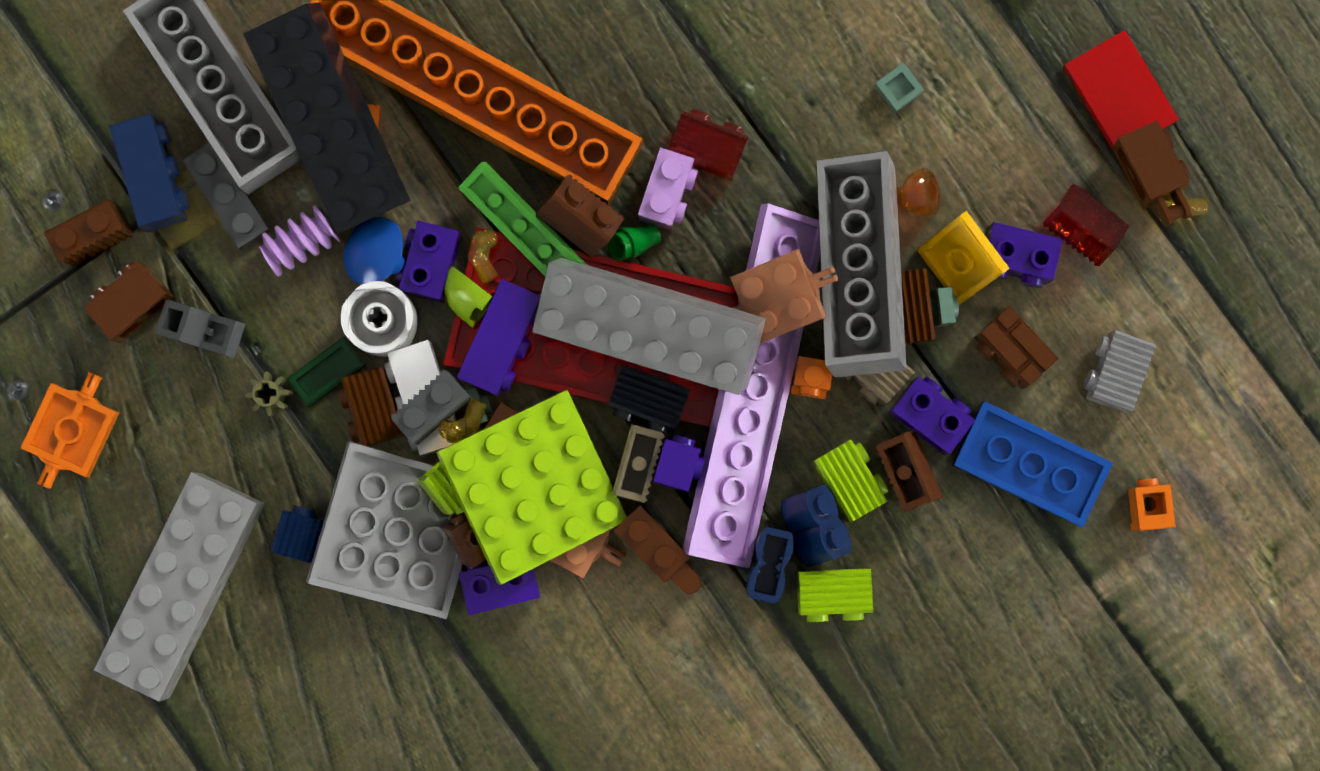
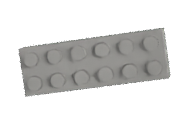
M138 0L123 10L240 189L249 195L302 160L282 117L204 0Z
M887 151L817 161L821 271L832 266L836 272L823 277V279L835 274L838 276V281L822 287L823 309L826 313V317L823 318L825 366L834 377L907 370L895 165Z
M561 257L548 264L532 332L740 395L748 387L766 318Z
M191 472L94 671L160 702L170 698L265 503L202 473Z

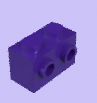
M418 220L416 228H410L406 238L405 248L409 249V253L403 269L396 275V283H400L399 289L404 294L444 304L446 299L444 286L451 266H455L463 237L461 233L457 230Z
M993 222L987 227L986 238L1010 268L997 279H1007L1009 275L1021 278V284L1034 288H1041L1042 284L1046 285L1054 280L1063 239Z
M916 377L888 413L912 432H916L920 438L944 456L949 455L975 422V419L969 415L971 409L956 398L950 401L940 393L943 390L942 387L932 379L925 377L922 380Z
M674 435L673 441L665 439L653 483L689 492L692 479H700L705 462L704 458L699 457L701 449L694 447L695 440L679 435Z
M487 560L474 568L466 566L467 571L459 573L469 615L541 597L535 568L502 585H498Z

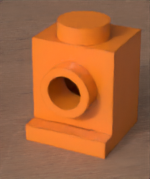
M799 356L796 359L790 394L825 400L826 393L830 391L833 375L825 366V360Z
M1158 478L1136 480L1137 487L1128 488L1132 521L1130 523L1131 531L1176 527L1171 484L1159 485ZM1146 497L1150 498L1153 504L1149 511H1146L1144 507V499Z

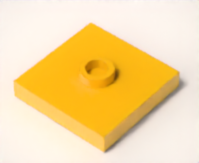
M967 211L916 249L944 288L952 287V294L957 297L959 305L1010 269Z

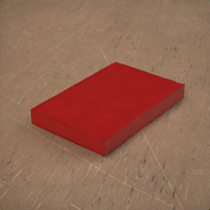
M1125 30L1063 66L1064 71L1111 149L1114 147L1118 137L1152 122L1158 121L1163 130L1179 120Z

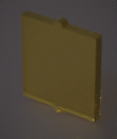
M188 169L182 172L180 176L175 177L178 189H184L189 201L190 209L185 210L187 221L159 229L172 251H175L194 238L200 239L203 232L221 222Z

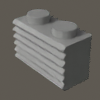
M1117 330L1109 332L1107 337L1102 336L1095 355L1100 357L1096 370L1091 369L1085 379L1084 389L1088 390L1086 399L1122 413L1133 412L1156 344Z

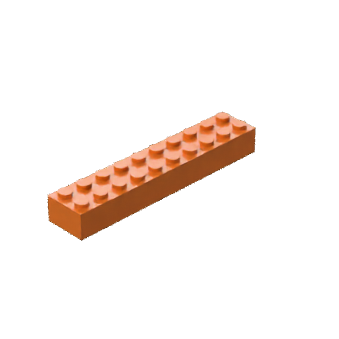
M311 0L310 2L321 4L346 61L350 66L559 181H562L567 175H572L573 179H577L578 183L583 184L585 188H589L590 193H594L595 197H600L601 202H606L608 206L612 203L643 148V139L391 0Z

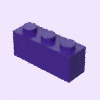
M501 279L457 378L497 397H500L502 391L508 393L516 377V373L512 371V368L517 358L523 360L529 349L531 340L526 337L531 326H534L541 296Z

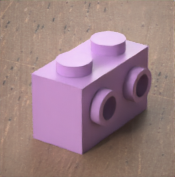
M660 147L638 212V222L647 225L653 224L657 228L669 232L672 231L674 222L681 224L687 207L686 203L681 202L685 189L692 191L698 174V170L692 169L694 158Z

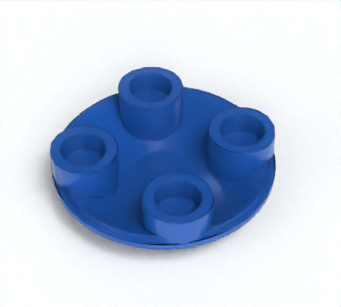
M373 217L362 222L353 230L345 245L343 257L345 270L353 281L361 285L373 281L382 282L391 274H397L403 269L405 260L402 256L403 238L399 225L384 217Z

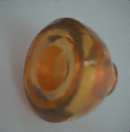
M926 167L911 173L906 178L903 186L897 187L898 206L900 208L906 207L912 213L919 216H935L940 208L941 195L934 173Z

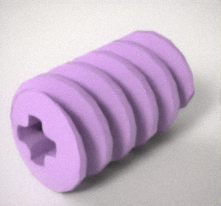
M316 205L312 206L313 218L307 216L303 211L299 213L300 225L288 219L289 231L285 232L278 225L275 226V239H272L265 232L262 233L264 245H259L267 263L278 277L282 275L281 264L289 270L294 269L293 257L305 263L307 261L306 250L312 255L317 256L320 253L318 243L326 249L332 248L331 236L340 242L329 219Z

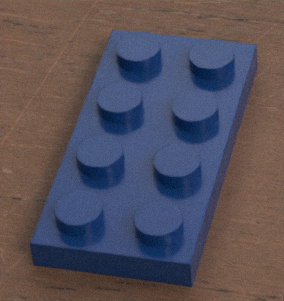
M985 401L981 402L974 417L975 422L969 428L952 466L1078 527H1084L1113 463Z

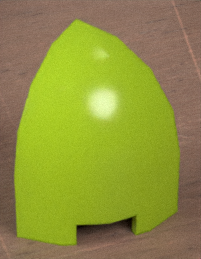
M451 266L444 286V294L448 306L459 318L474 329L486 314L493 297L459 270Z

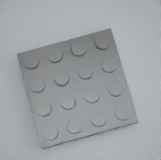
M348 441L306 582L319 587L447 619L463 564L442 528L451 522L449 518L455 513L451 515L443 514L417 482L433 465Z

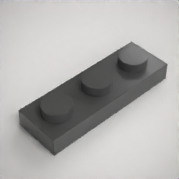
M210 143L182 160L239 249L243 250L262 238V233L268 234L271 232L248 194L238 187Z

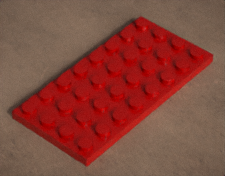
M476 227L465 276L492 297L501 279L541 296L545 276L503 233ZM573 250L589 266L730 308L738 306V295L732 286L634 263L616 261L615 259L594 255L592 258L585 252ZM455 314L443 363L444 366L461 369L483 318L473 329ZM533 325L526 337L531 340L529 349L524 359L517 358L512 368V371L516 373L514 379L516 383L559 393L568 390L572 396L608 404L623 364L691 389L679 421L709 428L719 389L534 333L532 332Z

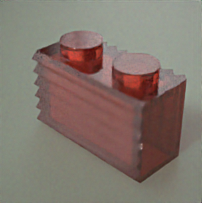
M692 109L691 113L683 111L667 150L694 158L693 166L732 181L749 136L743 135L744 129L735 124L725 122L721 126L710 122L711 116L696 109Z
M1074 183L1058 199L1043 222V227H1048L1049 232H1054L1055 236H1060L1061 239L1066 241V244L1072 246V249H1077L1078 253H1083V257H1088L1089 262H1094L1095 266H1100L1112 254L1130 227L1117 214L1108 210L1092 198L1088 192L1082 190Z

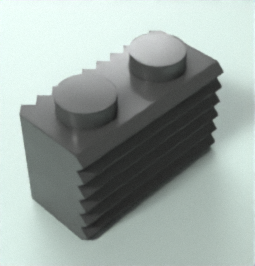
M442 370L441 375H436V380H430V385H425V390H419V395L414 394L413 399H408V404H402V409H397V414H391V420L413 444L418 446L472 397L447 370Z

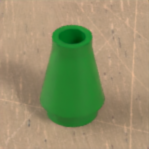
M653 224L640 227L618 228L611 240L607 242L608 250L616 261L631 262L652 246L659 244L661 234L659 229Z

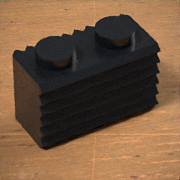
M622 364L608 402V407L614 409L612 415L628 422H633L634 417L648 421L646 428L662 432L666 435L668 429L676 431L691 389Z

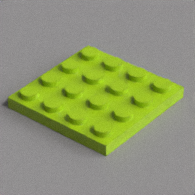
M568 390L562 391L436 452L498 585H502L620 525L627 518L617 495L612 494L613 486Z

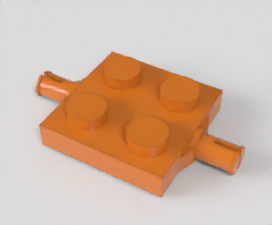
M88 372L80 391L68 390L54 383L50 384L21 446V449L37 455L46 464L37 484L51 489L59 470H70L90 478L120 413L102 405L94 398L100 381L103 379L102 377Z

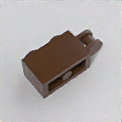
M1155 121L1118 137L1112 150L1143 210L1154 206L1163 224L1169 227L1178 218L1183 217L1187 219L1192 216L1191 208L1183 194L1190 183V173L1186 164L1182 160L1178 161L1173 151L1174 144L1169 132L1166 129L1162 130L1158 121ZM1172 198L1175 205L1168 207L1165 201Z
M641 506L635 509L614 530L664 583L670 578L687 594H693L698 591L701 585L700 578L685 563L690 557L685 554V551Z

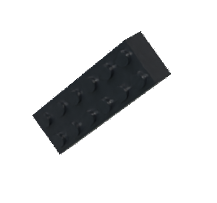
M304 4L244 33L246 42L336 234L411 201L321 4Z

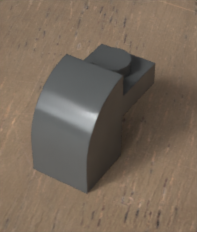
M166 299L155 334L235 358L246 324Z

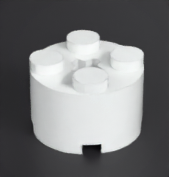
M373 281L360 285L346 299L341 309V326L344 334L357 348L373 356L387 357V353L411 345L418 328V315L413 302L399 288L387 282ZM379 312L388 317L387 321L382 322V327L372 322L373 319L378 318Z

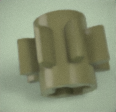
M264 372V380H250L254 387L252 393L245 394V397L256 402L252 411L258 413L263 407H266L267 415L274 417L275 408L288 409L284 401L286 396L292 395L293 392L284 390L282 387L286 378L280 376L273 382L271 373ZM269 388L276 390V396L270 397V403L269 400L262 398V393L268 392Z

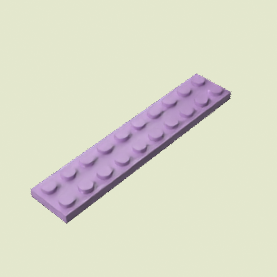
M768 203L761 204L746 270L799 249L805 265L815 274L821 253L819 220ZM804 326L759 344L748 387L740 395L719 389L703 456L705 462L697 483L682 548L685 554L750 568Z

